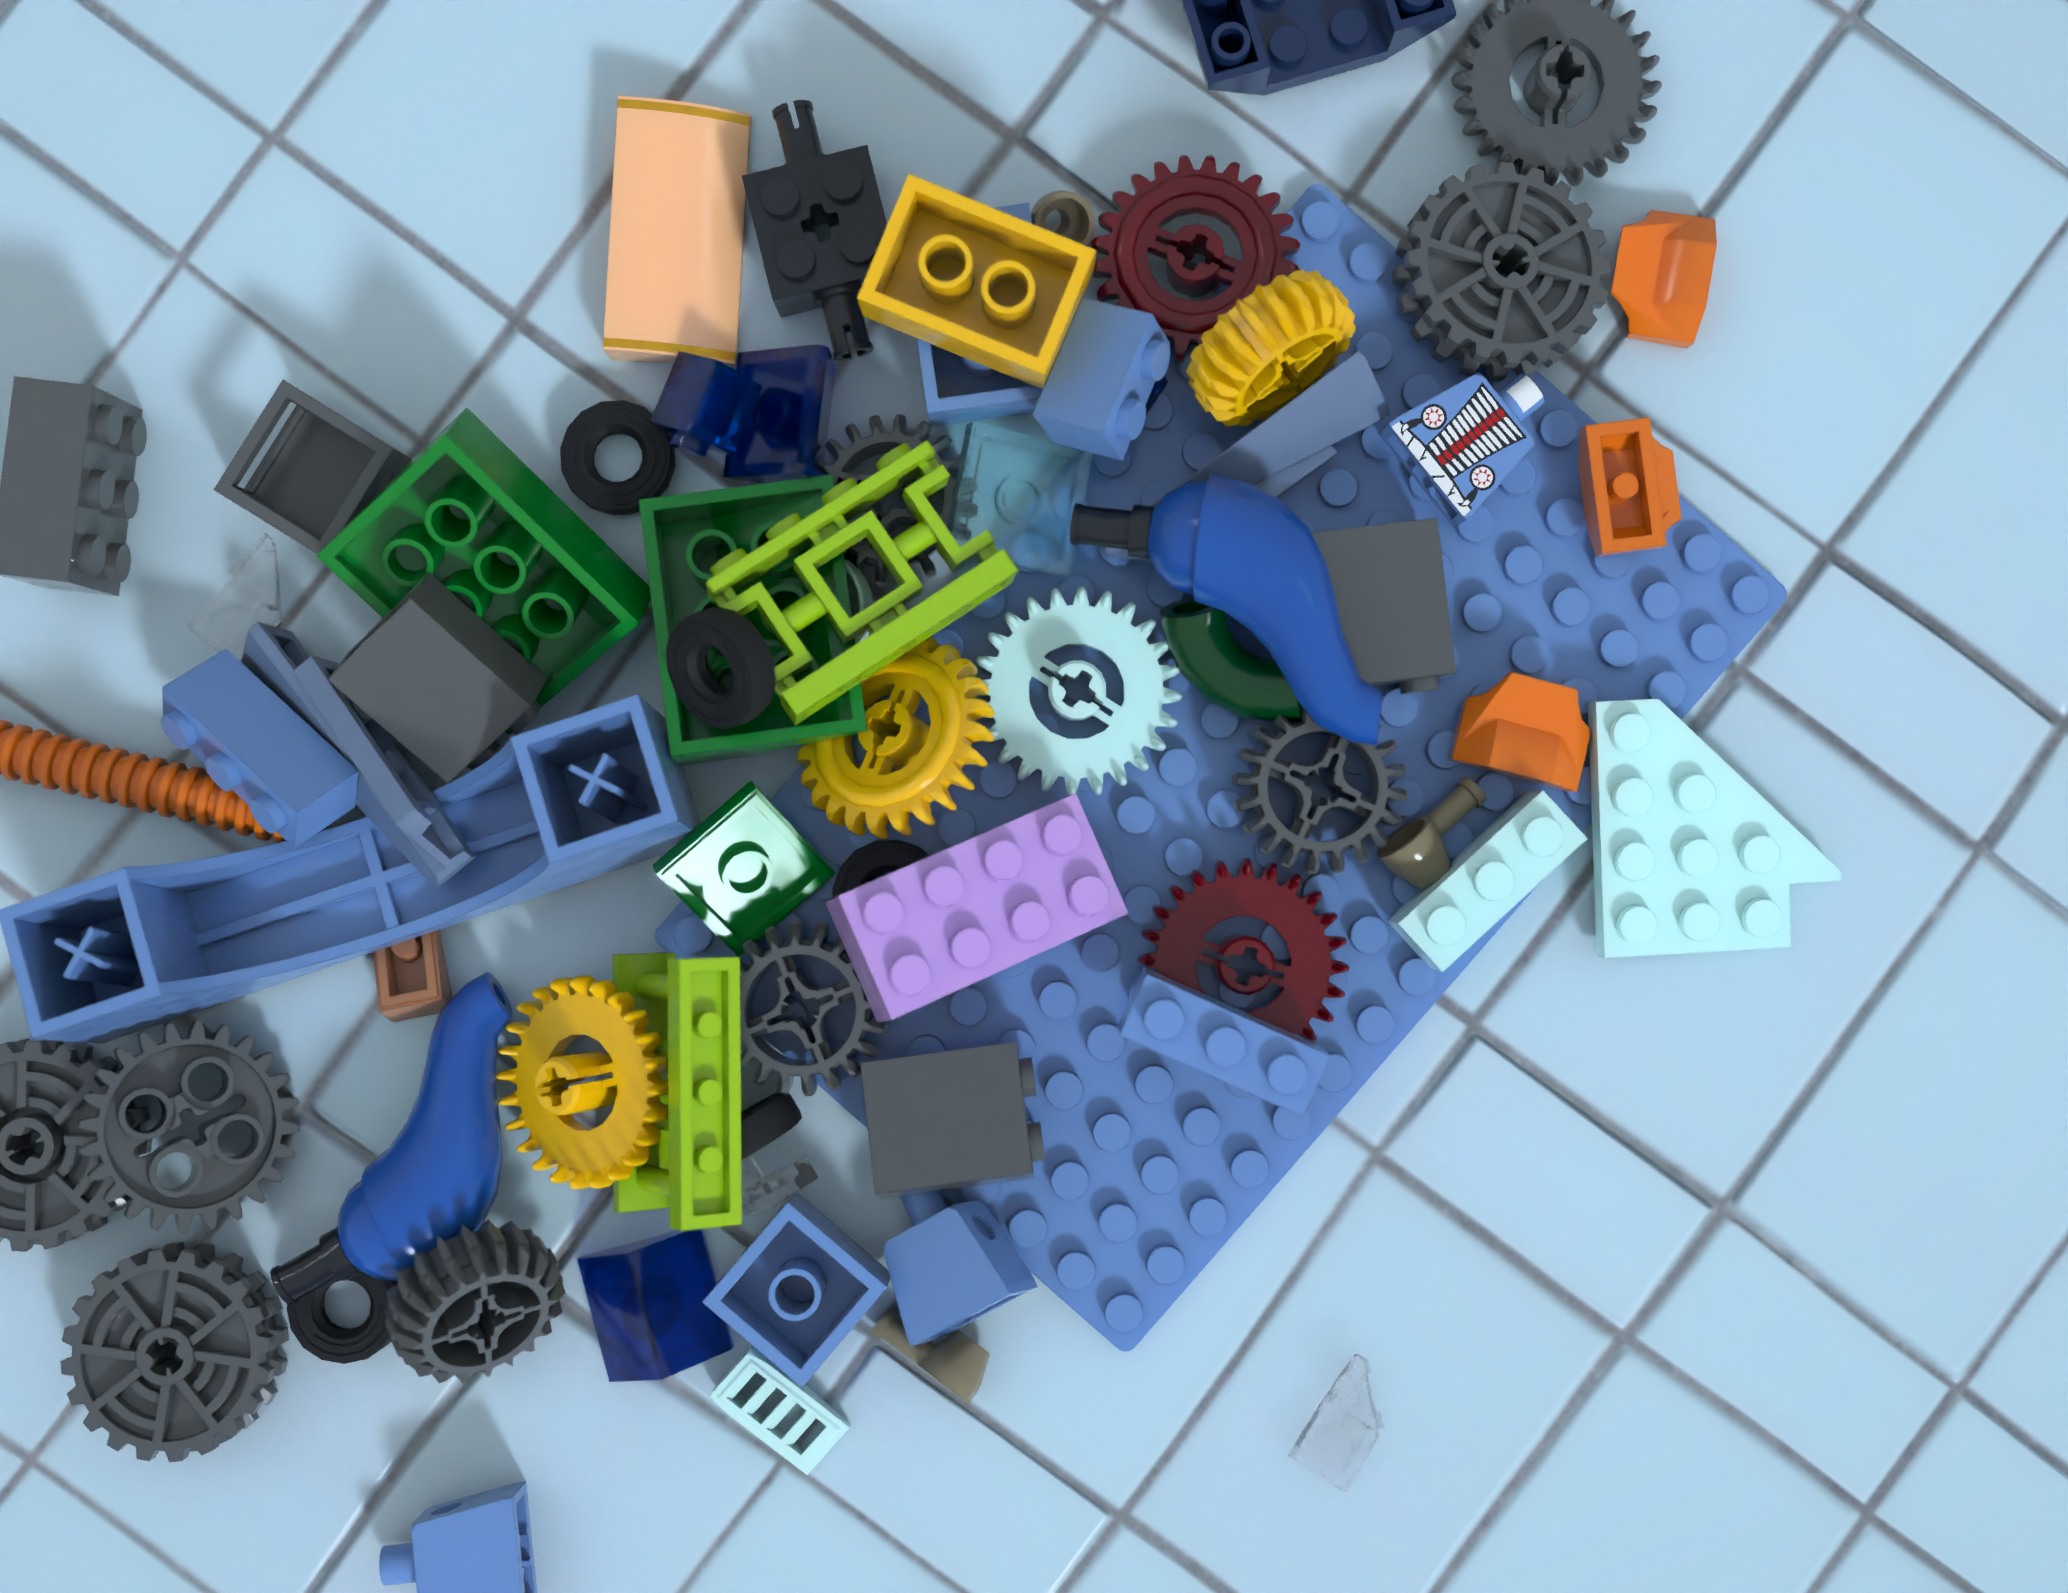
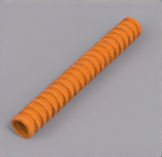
M0 720V774L5 779L13 781L22 779L23 783L34 786L41 783L43 788L56 790L60 787L63 793L75 795L79 792L82 797L92 800L99 796L101 802L114 804L118 801L122 807L132 809L138 806L140 811L147 813L157 810L160 816L168 818L176 814L180 821L189 823L196 818L198 825L210 827L215 823L217 829L229 832L235 827L236 833L243 836H249L254 831L256 838L268 841L272 836H274L276 843L286 841L277 832L269 833L264 830L253 817L249 805L233 790L224 791L217 786L202 767L192 766L187 769L184 763L177 761L168 765L167 760L155 756L149 760L148 756L143 753L134 752L130 755L126 749L116 747L110 750L108 745L95 743L91 746L88 740L77 738L72 741L70 736L58 733L52 736L50 731L37 729L33 732L29 726L19 724L14 727L12 722Z

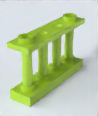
M676 952L612 954V983L616 986L618 993L629 992L635 1001L634 1010L645 1009L650 1017V1022L646 1028L647 1033L658 1031L661 1038L660 1045L655 1049L656 1055L666 1056L668 1067L660 1072L661 1079L668 1081V1094L660 1096V1102L667 1107L668 1113L666 1120L655 1122L661 1132L659 1142L656 1145L647 1146L649 1157L646 1163L634 1166L633 1173L628 1179L613 1182V1211L623 1213L669 1208V1228L679 1231L742 1225L740 957L676 958Z

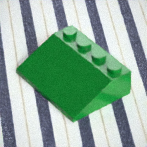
M468 408L463 410L427 444L316 555L318 559L382 618L430 572L547 677L535 700L542 707L636 627L651 601L649 585ZM509 729L505 731L508 735L512 733Z
M833 474L639 500L670 756L679 765L746 757L868 732L861 683L797 725H794L780 704L781 699L774 690L771 703L755 719L742 725L721 729L706 725L689 712L677 696L667 669L666 648L668 639L678 623L696 612L717 607L706 594V582L714 577L710 572L711 567L737 549L743 548L748 555L767 543L769 540L766 537V533L784 518L794 513H799L802 519L822 508L824 504L821 498L830 489L835 487ZM809 545L735 592V594L738 596L758 582H761L779 610H784L809 593L794 571L793 563L794 559L810 550L811 546ZM843 551L816 570L848 617L852 618ZM757 608L743 616L754 625L766 641L774 661V668L790 658ZM825 615L797 632L796 635L813 658L811 667L793 679L798 683L856 645L855 638L844 644ZM709 645L707 656L711 671L720 685L732 691L734 689V678L729 662L720 650L713 645Z

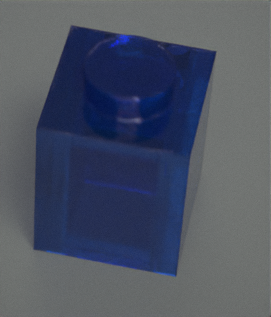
M679 351L650 422L672 433L669 444L688 454L705 459L708 450H713L734 456L763 386L718 360Z

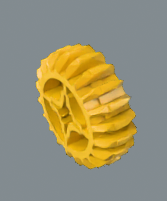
M1301 269L1292 272L1288 277L1284 274L1278 275L1265 287L1257 285L1251 295L1243 300L1237 299L1236 305L1229 312L1218 315V323L1212 329L1203 333L1201 337L1203 343L1193 349L1190 355L1192 361L1189 363L1186 373L1190 378L1188 383L1196 393L1194 397L1206 412L1210 411L1217 422L1221 421L1226 427L1235 425L1242 427L1250 425L1256 419L1259 421L1266 420L1272 412L1280 410L1320 380L1327 370L1337 366V357L1347 351L1350 345L1349 339L1353 336L1356 329L1353 323L1355 315L1348 307V300L1337 286H1334L1330 280L1323 277L1317 270L1305 272Z

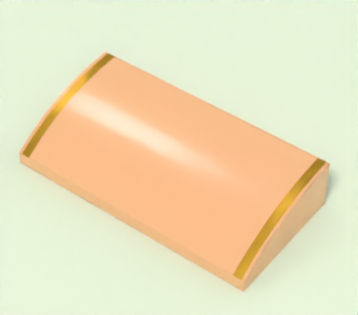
M618 95L603 351L611 360L737 367L747 195L742 176L747 175L749 170L752 119L750 114L689 102Z

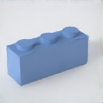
M227 649L222 650L162 687L163 717L161 718V725L169 740L181 750L188 748L205 764L209 776L217 786L224 791L233 790L249 805L253 817L264 830L269 833L277 832L294 849L355 808L359 771Z
M1143 967L1117 1025L1120 1036L1301 1117H1304L1331 1057L1322 1046L1145 967Z

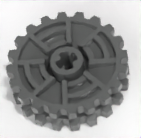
M1500 162L1494 173H1488L1482 164L1470 167L1465 173L1464 182L1452 175L1439 186V193L1435 196L1429 194L1407 224L1409 229L1407 236H1402L1397 244L1395 254L1402 258L1404 263L1396 266L1393 270L1392 284L1404 288L1405 294L1396 302L1400 315L1413 316L1416 324L1410 330V334L1416 342L1428 339L1434 345L1431 357L1439 363L1444 362L1449 357L1458 361V373L1471 377L1477 368L1486 370L1489 381H1502L1507 376L1509 370H1514L1517 376L1522 373L1529 377L1537 371L1538 364H1544L1547 368L1555 364L1563 357L1566 351L1577 343L1582 334L1585 335L1593 327L1598 319L1592 311L1593 309L1601 308L1606 303L1609 291L1599 285V282L1611 273V260L1599 256L1598 249L1607 242L1604 231L1590 228L1587 220L1593 211L1586 202L1574 205L1568 199L1572 189L1569 185L1561 180L1552 187L1544 182V171L1532 166L1526 175L1516 173L1513 162ZM1495 268L1502 269L1507 276H1501Z
M28 1038L0 1044V1242L4 1238L8 1239L12 1251L25 1252L30 1250L34 1244L42 1245L46 1250L79 1238L89 1231H95L109 1223L107 1216L113 1210H123L130 1199L125 1194L118 1200L107 1203L102 1197L113 1180L108 1177L102 1180L90 1181L87 1177L90 1170L101 1162L100 1157L83 1156L78 1152L79 1147L96 1140L95 1132L76 1126L77 1120L94 1117L98 1110L97 1107L84 1101L82 1095L83 1093L103 1094L107 1086L99 1080L94 1072L99 1068L116 1073L120 1065L111 1056L104 1057L98 1061L92 1058L93 1045L88 1043L75 1042L72 1046L64 1045L63 1041L31 1040ZM133 1100L130 1101L125 1114L127 1124L132 1130L141 1131L140 1125L150 1120L148 1108L135 1107ZM32 1132H39L41 1137L35 1140L36 1143L31 1144ZM152 1139L134 1149L136 1157L151 1152ZM43 1141V1153L38 1154L34 1148L39 1146L38 1142Z
M183 1241L164 1245V1248L154 1250L150 1248L119 1261L118 1266L112 1272L105 1271L100 1273L91 1282L95 1289L92 1296L84 1295L77 1299L72 1310L80 1319L78 1324L64 1328L62 1341L72 1346V1356L60 1361L61 1373L74 1376L76 1386L67 1393L71 1405L84 1404L89 1411L83 1424L90 1432L103 1427L110 1433L107 1446L116 1451L123 1449L128 1444L136 1446V1459L145 1461L154 1459L159 1451H165L169 1462L183 1461L188 1457L189 1452L198 1451L202 1456L219 1447V1444L228 1441L242 1429H246L259 1418L257 1411L261 1405H268L273 1401L278 1390L270 1382L273 1376L285 1373L288 1359L278 1355V1345L289 1340L288 1327L276 1325L274 1315L283 1308L278 1297L266 1298L261 1289L267 1279L260 1271L248 1276L241 1270L243 1257L232 1252L223 1259L215 1257V1245L203 1242L197 1244L194 1250L186 1249ZM173 1339L179 1343L178 1347L170 1341ZM175 1352H176V1355H177L179 1358L182 1359L181 1361H177V1360L173 1357L174 1354H175Z

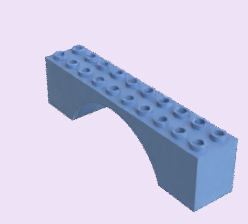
M637 694L512 736L506 745L485 763L456 780L431 791L475 855L471 862L439 887L432 886L368 817H364L320 831L295 849L287 841L198 860L151 866L124 867L0 909V924L32 1039L103 1044L667 853L685 836L694 832V829L701 824L684 767L679 765L670 756L666 718Z

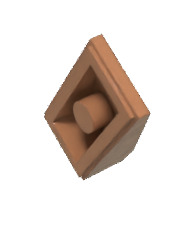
M440 930L373 952L379 1012L390 1021L399 1022L439 1014L441 1009L452 999Z

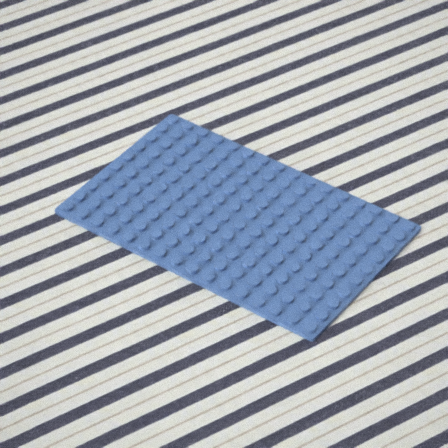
M1320 184L1312 185L1286 213L1294 218L1292 227L1280 234V236L1297 239L1300 242V249L1296 254L1283 258L1295 263L1300 270L1303 269L1305 272L1317 270L1323 277L1330 280L1334 286H1337L1349 302L1348 307L1355 315L1353 323L1356 329L1353 336L1349 339L1350 345L1347 351L1337 357V366L1361 350L1370 365L1391 413L1381 421L1333 444L1332 446L1337 451L1334 457L1277 499L1281 500L1306 524L1311 533L1437 518L1456 668L1455 674L1445 678H1438L1439 690L1400 694L1399 683L1374 686L1383 693L1380 716L1381 727L1378 731L1377 744L1374 746L1376 747L1381 742L1390 739L1396 742L1397 748L1392 753L1383 756L1382 760L1385 767L1396 763H1403L1406 767V773L1397 777H1388V788H1402L1408 792L1407 799L1404 801H1386L1385 809L1394 811L1402 817L1398 826H1391L1379 821L1375 827L1388 838L1411 820L1426 816L1457 788L1456 785L1460 780L1467 777L1481 788L1486 796V801L1479 808L1474 807L1442 835L1450 862L1519 798L1530 791L1543 790L1578 829L1584 833L1592 823L1589 743L1577 792L1572 793L1450 761L1448 757L1464 698L1486 693L1497 685L1509 672H1514L1577 689L1581 717L1588 727V702L1659 699L1682 720L1785 602L1787 598L1786 588L1680 495L1679 502L1682 519L1672 525L1665 533L1667 546L1658 549L1596 557L1586 530L1578 470L1580 429L1585 425L1597 423L1538 371L1529 376V378L1541 391L1545 403L1521 422L1532 435L1536 444L1480 508L1454 529L1379 434L1396 417L1469 377L1458 373V361L1449 357L1444 362L1439 363L1431 357L1434 345L1428 339L1416 342L1410 334V330L1416 322L1412 315H1400L1396 304L1399 298L1405 294L1404 288L1392 284L1393 270L1396 266L1404 263V260L1395 254L1396 248L1325 186ZM1224 284L1212 298L1222 293L1230 286ZM1174 342L1170 345V361L1167 371L1161 380L1155 381L1145 405L1146 418L1143 429L1135 440L1130 441L1123 461L1078 449L995 544L998 551L1004 548L1018 569L1012 584L932 636L940 646L951 644L959 651L961 658L969 659L977 668L978 673L975 677L981 680L991 679L992 674L976 663V658L978 656H998L999 652L989 642L987 634L994 632L1010 637L1012 633L1005 621V613L1011 612L1023 621H1027L1029 619L1026 606L1027 598L1033 597L1046 611L1050 609L1051 590L1053 588L1059 589L1066 605H1073L1078 587L1084 586L1089 606L1094 607L1103 593L1109 590L1112 593V613L1117 614L1128 603L1134 602L1136 609L1131 624L1136 627L1150 619H1154L1156 626L1147 638L1148 643L1154 644L1166 641L1162 629L1160 610L1173 602L1194 598V595L1174 589L1157 574L1151 562L1120 557L1108 558L1102 554L1100 546L1072 545L1070 543V526L1075 503H1081L1085 506L1132 510L1135 504L1152 506L1265 421L1256 419L1247 426L1235 425L1226 427L1221 421L1217 422L1210 411L1206 412L1194 397L1196 393L1189 385L1190 378L1186 373L1189 363L1192 361L1190 355L1193 349L1197 347L1196 344H1190L1182 363H1177L1175 359ZM1331 368V369L1327 370V372H1326L1322 377H1324L1326 374H1328V373H1329L1330 371H1332L1334 368ZM1477 368L1473 375L1477 373L1483 375L1496 392L1517 377L1514 370H1509L1507 376L1502 381H1489L1484 369ZM1225 612V617L1233 637L1246 650L1261 657L1273 658L1269 650L1247 627ZM1065 646L1049 653L1045 657L1057 666L1074 660H1083L1093 664L1102 673L1106 682L1105 697L1122 706L1123 681L1116 665L1102 652L1087 646ZM1170 649L1158 659L1159 665L1176 666ZM1042 667V673L1050 678L1053 676L1060 681L1059 685L1066 690L1063 701L1066 705L1074 707L1079 700L1085 701L1088 704L1093 702L1100 707L1101 711L1110 717L1112 716L1113 712L1093 701L1095 697L1087 691L1090 683L1087 677L1080 675L1074 682L1065 678L1061 680ZM1180 672L1176 676L1164 681L1163 687L1180 692L1182 699L1178 702L1162 705V710L1174 717L1178 724L1172 728L1155 727L1154 732L1164 741L1166 749L1158 751L1145 746L1141 749L1149 764V769L1142 771L1126 762L1124 764L1127 784L1125 786H1120L1109 773L1103 774V790L1100 795H1096L1093 792L1086 778L1080 779L1076 792L1129 914L898 1018L887 1021L889 1028L885 1034L867 1031L865 1037L875 1042L880 1048L876 1057L865 1056L858 1050L853 1053L862 1063L1016 1042L1019 1059L1032 1057L1037 1096L1024 1097L1027 1122L1040 1121L1045 1161L1033 1162L1035 1178L943 1190L940 1193L953 1204L975 1200L982 1201L988 1207L1028 1270L1121 1351H1130L1136 1347L1533 891L1531 890L1444 972L1429 968L1387 922L1421 889L1389 870L1377 856L1379 848L1372 845L1366 838L1361 843L1367 851L1368 861L1358 864L1351 858L1347 849L1343 850L1344 871L1333 873L1329 868L1326 854L1321 855L1318 873L1308 874L1304 869L1305 853L1299 852L1293 866L1285 868L1280 865V857L1285 845L1279 843L1267 855L1262 854L1258 850L1261 841L1269 832L1263 827L1256 833L1246 835L1242 830V826L1247 821L1258 816L1254 807L1243 811H1236L1234 809V800L1252 796L1251 786L1232 784V775L1236 773H1253L1254 766L1242 762L1237 755L1242 748L1252 749L1259 754L1263 750V747L1251 736L1254 728L1260 726L1266 729L1272 736H1276L1278 732L1271 721L1243 719L1206 701ZM1033 677L1031 678L1029 683L1030 704L1037 719L1050 732L1068 739L1089 738L1105 731L1108 727L1093 716L1083 721H1070L1060 717L1052 709L1048 700V687ZM891 694L880 697L874 703L889 700ZM978 695L975 698L987 703L990 702V696ZM921 697L915 715L930 727L931 721L928 705ZM980 718L975 721L985 726L988 730L996 723L995 719ZM854 734L852 740L854 760L861 767L867 751L860 744L858 734ZM1323 734L1299 736L1285 745L1276 758L1287 763L1293 762L1308 767L1317 760L1321 750L1326 748L1330 736ZM1004 739L993 742L978 741L972 743L971 747L986 759L987 766L981 767L976 764H964L962 771L971 780L975 788L974 790H968L954 784L948 787L957 809L954 811L949 810L934 800L930 803L931 815L935 819L934 826L923 823L911 813L909 825L912 829V834L910 836H905L898 832L888 821L886 826L888 837L880 839L869 831L866 823V833L858 836L848 830L846 824L838 826L827 819L826 811L812 805V790L801 784V774L807 768L801 765L770 801L824 857L836 874L775 926L781 932L786 943L790 942L789 928L790 923L800 920L803 922L805 940H812L814 929L818 923H827L829 925V934L826 944L834 946L840 935L825 902L833 899L832 888L839 868L855 850L874 841L901 840L921 847L929 856L1068 797L1064 778L1058 777L1048 792H1043L1041 790L1042 771L1038 769L1024 781L1018 780L1017 775L1022 763V759L1019 756L1004 764L998 763L997 758L1007 744ZM1348 745L1345 752L1347 757L1343 766L1344 778L1349 786L1362 792L1361 795L1369 798V778L1366 768L1359 755ZM1327 768L1318 769L1319 776L1312 778L1309 774L1300 778L1290 774L1292 777L1304 781V785L1312 790L1310 801L1313 803L1311 806L1320 805V798L1328 797L1329 800L1335 797L1348 800L1334 793V789L1326 784ZM1269 776L1268 796L1271 807L1280 822L1290 830L1296 808L1295 795L1290 788ZM1331 807L1323 813L1318 824L1313 826L1307 840L1323 842L1335 839L1348 832L1359 821L1361 816L1350 811ZM1249 858L1255 878H1259L1265 867L1269 863L1274 862L1277 864L1278 885H1281L1292 874H1300L1301 882L1296 895L1300 898L1311 891L1319 890L1322 893V897L1313 909V913L1317 915L1325 912H1335L1338 916L1324 930L1325 936H1341L1346 938L1347 943L1330 952V958L1348 964L1350 969L1347 972L1329 976V982L1345 992L1343 998H1323L1321 1002L1334 1016V1021L1326 1022L1313 1017L1309 1021L1317 1036L1315 1043L1322 1046L1331 1057L1304 1117L1119 1035L1117 1025L1143 967L1156 972V969L1140 965L1137 962L1138 956L1156 952L1157 949L1156 945L1142 937L1141 932L1144 929H1163L1164 924L1153 913L1152 908L1155 905L1171 910L1176 908L1177 905L1169 892L1171 885L1178 886L1189 894L1194 891L1190 876L1192 870H1198L1211 883L1214 881V868L1218 860L1225 863L1231 877H1236L1242 859ZM894 871L883 872L879 875H876L871 881L883 877L887 874H890ZM683 901L670 913L655 933L658 945L667 953L676 952V958L738 957ZM1236 916L1220 921L1203 938V940L1220 944L1230 936L1237 934L1250 935L1264 942L1269 947L1275 962L1289 966V956L1284 940L1271 925L1255 917ZM765 935L757 941L765 952L770 949ZM1245 947V951L1241 956L1231 954L1230 957H1226L1203 949L1202 952L1204 955L1227 962L1229 967L1237 971L1235 981L1242 982L1246 973L1257 974L1258 971L1279 978L1283 974L1260 966L1259 962L1251 958L1252 947ZM745 952L739 956L740 960L750 966L753 963ZM801 954L792 955L797 968L802 969L806 979L813 985L825 987L846 980L844 975L835 966L821 958ZM1196 961L1195 970L1200 986L1205 993L1239 1010L1247 1011L1264 1006L1279 994L1282 988L1269 984L1263 990L1254 994H1237L1226 988L1218 980L1213 966ZM774 963L765 970L755 987L752 1000L753 1018L773 1010L779 1002L781 994L777 981L779 975ZM794 991L790 997L796 1002L787 1006L788 1010L774 1017V1020L779 1021L789 1016L792 1019L802 1016L807 1025L811 1024L812 1026L817 1019L811 1014L816 1010H820L819 1005L832 999L833 995H827L817 1000L815 997L804 999L799 991ZM854 998L832 1007L827 1013L825 1021L829 1034L827 1040L833 1053L845 1044L852 1031L856 1014ZM871 1009V1017H875ZM779 1030L763 1035L784 1056L798 1060H814L810 1050L805 1049L799 1036L792 1031ZM839 1065L836 1068L841 1077V1086L834 1091L827 1087L822 1074L816 1075L817 1085L868 1129L862 1074L858 1077H853L847 1073L842 1065Z

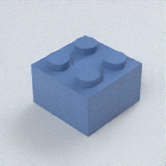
M795 1191L715 1284L702 1303L800 1387H803L886 1290L890 1281V1274L888 1269Z

